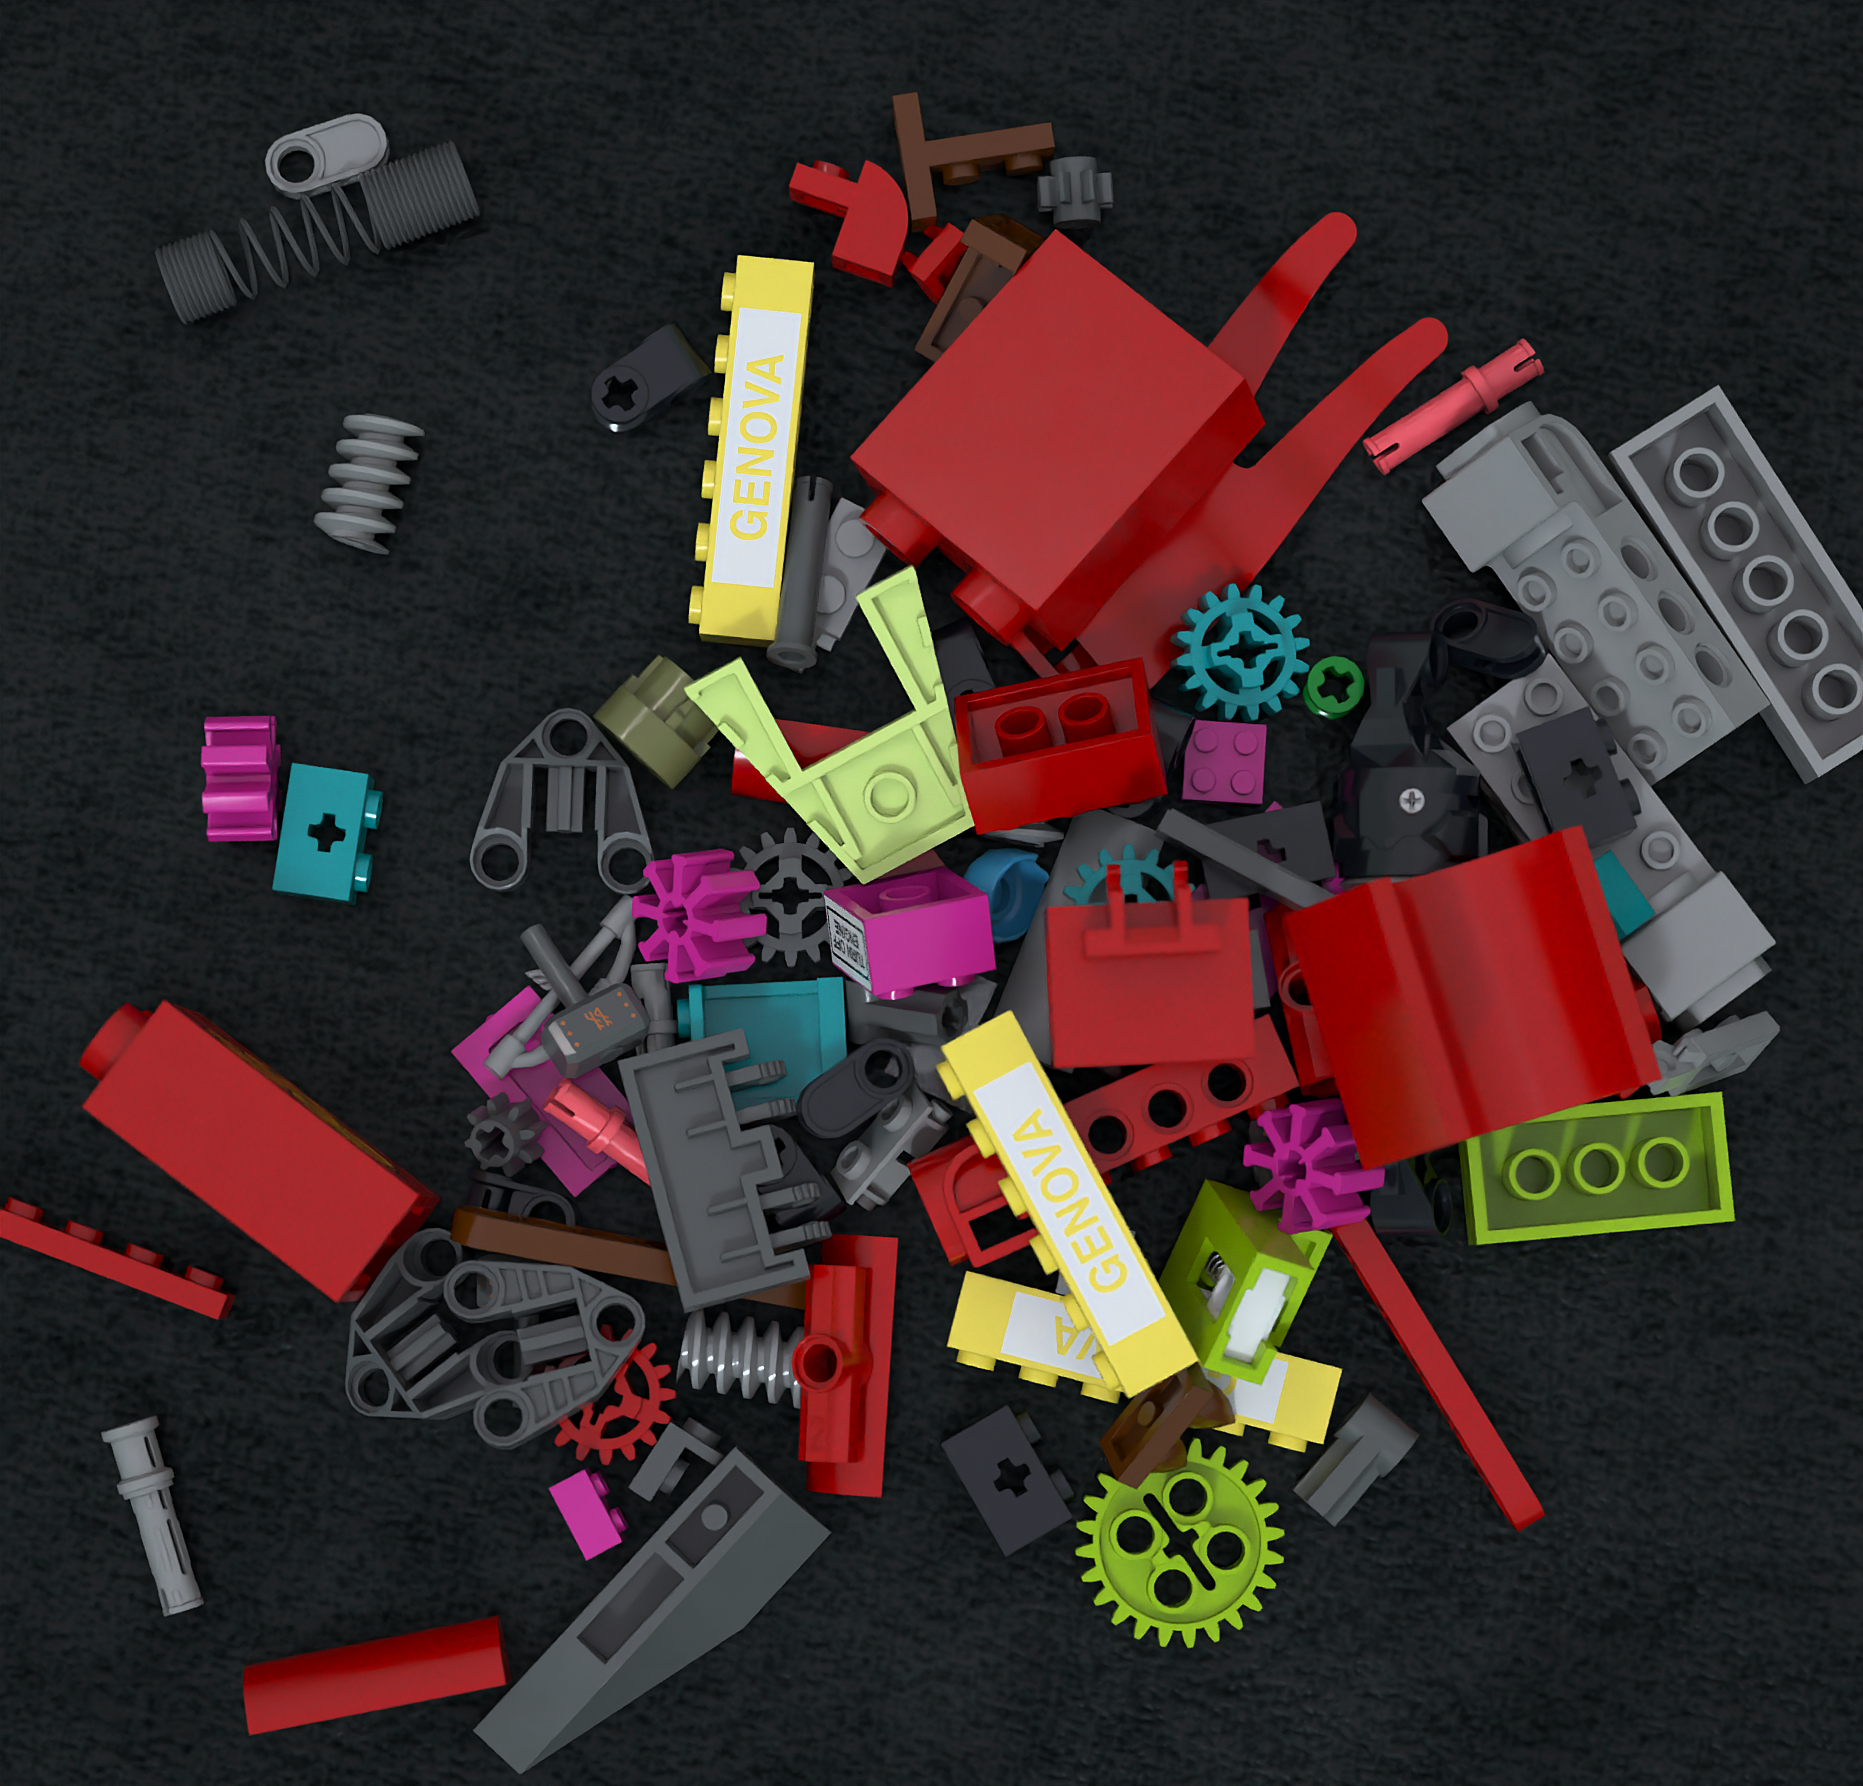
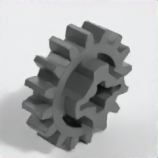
M787 828L784 843L775 844L773 838L767 832L761 834V842L764 850L756 854L751 849L743 846L739 851L747 865L744 870L730 868V872L753 870L756 875L765 864L779 858V871L765 885H760L758 890L751 891L739 905L741 912L750 914V910H755L756 912L767 911L779 923L780 939L766 933L764 936L743 938L742 941L746 949L754 946L757 942L762 944L764 947L761 960L767 964L774 958L777 951L785 953L788 968H795L798 953L805 951L816 964L821 961L818 946L824 942L830 945L828 922L816 933L806 938H803V924L816 911H826L825 890L844 887V884L853 879L855 875L848 868L837 869L835 863L839 858L830 849L825 854L818 850L820 838L815 832L808 838L806 844L797 843L794 828ZM802 857L818 864L826 872L832 885L815 884L803 873ZM790 881L797 882L800 893L809 894L810 897H822L799 903L797 914L793 915L785 914L782 903L773 902L772 899H761L762 897H773L774 894L783 893L785 882Z

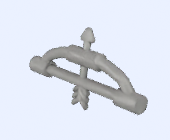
M623 895L601 921L602 929L570 966V969L579 981L613 939L619 940L621 938V946L611 970L606 978H600L594 988L590 990L587 994L589 997L615 983L623 984L632 964L637 945L635 929L637 918L632 916L633 898L628 895ZM540 968L525 972V974L533 978V981L540 984L544 990L550 991L512 1036L506 1034L482 1063L492 1075L500 1080L511 1069L534 1067L550 1060L542 1045L526 1052L527 1050L524 1047L561 1003V1000Z

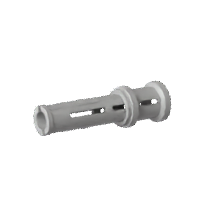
M155 1415L103 1431L101 1435L103 1442L111 1443L121 1476L117 1489L119 1495L123 1494L124 1500L130 1499L152 1575H154L159 1592L164 1616L200 1606L204 1604L194 1577L182 1530L173 1507L169 1486L174 1485L172 1478H175L173 1469L165 1467L154 1432V1429L159 1425Z

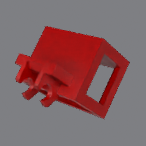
M1173 861L1174 901L1124 904L1120 864L1106 865L1107 904L1046 908L1044 911L1051 1069L1247 1060L1256 1058L1248 898L1192 900L1191 885H1188L1187 861Z

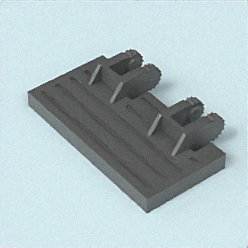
M743 1028L618 1061L619 1071L684 1313L811 1279L804 1249L777 1256L775 1254L815 1244L832 1236L827 1221L808 1222L799 1227L769 1235L764 1216L792 1208L809 1206L816 1200H819L821 1194L818 1183H806L758 1196V1188L784 1182L770 1125L768 1124L780 1122L797 1115V1107L793 1098H778L764 1104L735 1111L731 1093L757 1086L770 1085L788 1075L783 1060H772L725 1073L723 1066L750 1059V1052Z

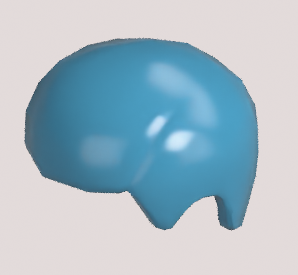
M1017 848L989 849L969 865L962 877L988 895L994 944L1016 941L1028 932L1043 894L1044 884L1049 879V874L1035 862L1038 858V855Z

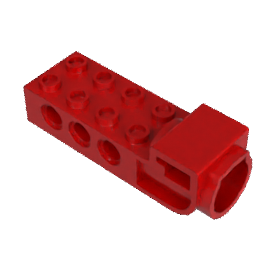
M1269 1014L1254 1020L1256 1055L1254 1059L1154 1064L1062 1105L1105 1186L1113 1183L1108 1170L1128 1161L1134 1173L1172 1157L1168 1144L1187 1135L1194 1147L1231 1131L1232 1129L1227 1118L1239 1112L1247 1110L1251 1121L1258 1119L1267 1110L1283 1108L1291 1104L1286 1092L1300 1086ZM1213 1068H1227L1237 1077L1239 1088L1234 1100L1229 1102L1220 1101L1209 1091L1208 1077ZM1154 1094H1169L1179 1103L1181 1110L1180 1119L1174 1127H1160L1150 1118L1148 1106ZM1095 1120H1111L1121 1129L1122 1143L1115 1153L1103 1154L1095 1150L1091 1145L1088 1134L1089 1128ZM971 1134L906 1162L951 1266L969 1259L973 1267H980L1030 1245L1029 1239L1039 1235L1036 1227L985 1250H980L968 1222L1008 1204L997 1183L1008 1175L996 1153L987 1158L983 1157ZM1026 1211L1016 1216V1218L1019 1221L1021 1219L1028 1217L1029 1214Z

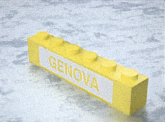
M738 255L736 273H724L721 310L732 311L730 336L718 335L715 373L726 374L723 398H711L708 435L719 436L717 461L705 460L702 481V498L713 499L710 524H698L695 561L706 562L704 586L692 585L689 607V623L700 624L699 635L701 641L767 648L774 643L793 497L815 280L813 262Z
M1009 1010L943 1045L940 1050L946 1060L935 1067L952 1099L956 1100L965 1095L977 1118L966 1125L983 1157L987 1158L994 1153L998 1156L1008 1176L997 1183L1014 1215L1018 1216L1026 1211L1028 1212L1039 1235L1029 1239V1243L1045 1273L1048 1275L1058 1269L1070 1293L1061 1297L1060 1301L1075 1329L1080 1333L1090 1328L1101 1351L1091 1356L1108 1390L1111 1391L1121 1386L1125 1395L1130 1398L1199 1361L1012 1011Z
M969 1271L965 1272L947 1341L948 1347L959 1349L956 1362L990 1371L994 1370L996 1359L1021 1365L1018 1378L1051 1387H1056L1058 1376L1083 1382L1082 1395L1118 1404L1120 1393L1123 1392L1121 1386L1111 1391L1106 1387L1091 1356L1100 1352L1101 1349L1090 1328L1080 1333L1077 1332L1060 1301V1298L1063 1296ZM1277 1352L1262 1385H1258L1206 1369L1198 1361L1206 1379L1219 1387L1229 1399L1236 1419L1235 1424L1212 1429L1243 1436L1245 1425L1247 1424L1270 1430L1269 1444L1304 1453L1308 1441L1319 1444L1324 1443L1342 1369Z

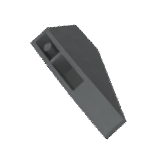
M737 1444L473 1731L519 1774L524 1773L743 1629L831 1534V1531Z

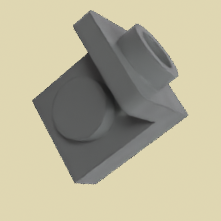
M691 1417L688 1418L684 1426L674 1420L671 1421L628 1488L649 1502L653 1499L658 1489L670 1496L690 1464L680 1457L685 1447L717 1467L726 1456L724 1452L716 1448L722 1437Z

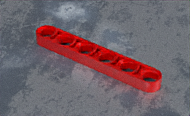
M1366 1218L1361 1222L1329 1228L1512 1527L1517 1532H1520L1544 1517V1510Z

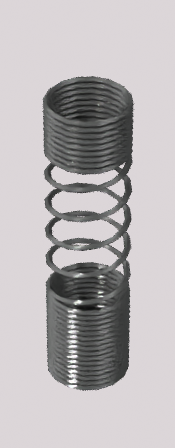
M449 139L448 143L437 144L436 148L431 146L430 150L425 148L424 152L419 151L418 154L407 155V158L402 157L400 161L396 159L394 163L390 161L388 165L383 164V167L372 168L370 172L366 170L365 174L360 172L358 177L366 198L375 245L364 230L341 187L334 182L332 183L331 194L341 234L344 257L333 242L309 197L302 194L300 205L311 249L313 269L301 252L282 215L276 207L271 205L269 216L278 250L283 282L270 264L248 222L242 217H239L238 227L249 270L252 293L239 276L217 234L210 228L208 231L204 230V233L193 234L191 238L187 236L185 240L180 239V242L175 241L174 244L163 245L161 249L157 247L155 251L156 259L180 320L187 325L189 321L193 323L195 319L200 320V317L205 318L206 315L217 314L219 310L223 312L224 308L229 310L230 306H236V297L222 258L242 292L248 298L255 300L258 287L247 235L272 279L278 286L285 289L289 278L278 223L305 270L310 275L317 277L320 270L319 258L308 209L335 257L340 263L347 266L350 261V248L339 198L365 244L376 254H379L381 249V239L385 248L390 250L391 246L396 248L397 244L401 246L403 242L408 244L409 240L414 241L415 237L420 239L421 235L426 237L427 233L432 235L433 231L438 232L439 229L450 228L451 224L455 226L457 222L461 224L463 220L468 221V218L479 217L481 212L454 141Z

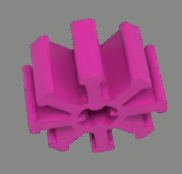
M275 716L206 717L204 722L206 746H202L201 766L206 773L207 784L204 792H202L203 813H208L207 837L209 842L278 840V811L282 810V790L279 788L277 778L278 769L281 766L280 745H276L277 721Z
M715 849L674 854L671 859L651 861L643 870L644 877L650 879L656 893L634 896L632 900V916L634 918L649 917L655 919L659 928L647 941H640L638 947L647 962L668 959V969L664 973L665 980L673 983H682L723 977L726 973L747 970L755 962V956L749 954L742 939L764 936L766 934L767 917L765 914L751 915L741 912L739 903L751 891L758 890L760 883L753 870L730 872V861L734 859L732 851Z
M1331 1098L1292 1104L1290 1107L1267 1110L1257 1119L1258 1126L1264 1127L1271 1141L1247 1144L1244 1148L1243 1164L1246 1167L1258 1165L1271 1169L1273 1178L1261 1189L1251 1191L1250 1198L1257 1211L1283 1207L1282 1222H1279L1277 1225L1278 1230L1292 1235L1361 1222L1371 1211L1369 1206H1364L1357 1192L1381 1188L1384 1184L1385 1169L1383 1166L1364 1171L1362 1164L1356 1162L1354 1154L1358 1150L1350 1125L1344 1124L1345 1109L1342 1099Z

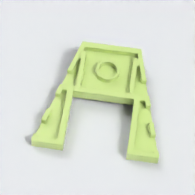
M912 565L855 594V597L915 709L804 769H801L741 656L684 686V690L690 699L703 710L716 724L717 728L765 777L766 781L805 820L807 825L863 885L974 826L959 774L957 741L933 647L916 571Z

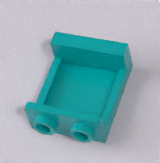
M843 977L817 978V980L714 986H702V984L689 985V999L677 1000L679 1038H691V1041L743 1028L750 1052V1059L723 1066L725 1073L772 1060L784 1061L788 1075L778 1082L731 1093L735 1111L764 1104L778 1098H793L795 1103H797L800 1092L808 1083L847 1056Z

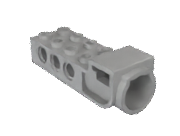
M1531 401L1526 402L1487 426L1436 466L1446 482L1422 499L1424 506L1471 572H1476L1484 566L1491 567L1523 613L1534 619L1548 649L1598 718L1606 720L1614 739L1650 786L1771 704L1591 445L1577 428L1568 421L1552 414L1540 415Z
M1550 653L1547 654L1543 664L1536 671L1525 677L1510 681L1446 728L1442 735L1448 745L1480 771L1481 794L1520 845L1544 837L1547 834L1510 742L1519 732L1589 706ZM1591 709L1594 719L1598 720V716ZM1615 740L1617 754L1610 756L1619 781L1625 778L1631 781L1642 813L1634 816L1638 827L1630 835L1591 849L1590 853L1594 861L1611 849L1656 914L1621 939L1619 944L1628 972L1647 985L1660 1024L1665 1025L1671 1021L1683 1036L1772 971L1761 954L1776 944V942L1722 871L1715 872ZM1573 766L1572 774L1564 784L1568 790L1579 788L1583 797L1586 798L1587 790L1595 781L1591 774L1580 776L1576 767Z

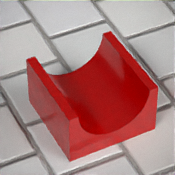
M1582 824L1425 875L1392 883L1390 876L1371 881L1284 916L1364 1171L1663 1079Z

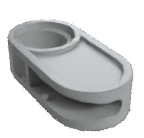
M360 113L342 116L285 135L276 140L266 156V172L276 190L284 196L300 199L301 195L304 194L310 198L331 191L333 182L343 187L358 182L360 172L365 174L366 170L370 172L372 168L383 167V164L387 163L390 154L389 140L380 123L371 116ZM291 151H305L314 158L315 167L312 175L301 183L288 182L280 175L279 167L281 160Z

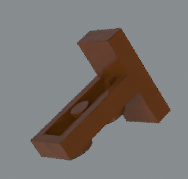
M913 92L892 96V111L912 233L924 231L930 225L937 226V212L931 179L943 178L944 185H962L981 179L980 172L1005 168L1006 175L1020 176L1041 171L1043 169V162L1053 161L1055 145L1051 122L925 141L918 93Z
M1004 213L972 219L960 242L969 247L914 350L936 362L1047 238Z

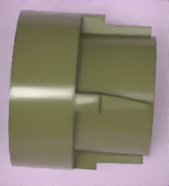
M658 655L637 677L632 674L593 715V718L642 765L673 790L711 748L707 743L719 729L686 694L684 686L692 683L694 680L667 657L662 658Z

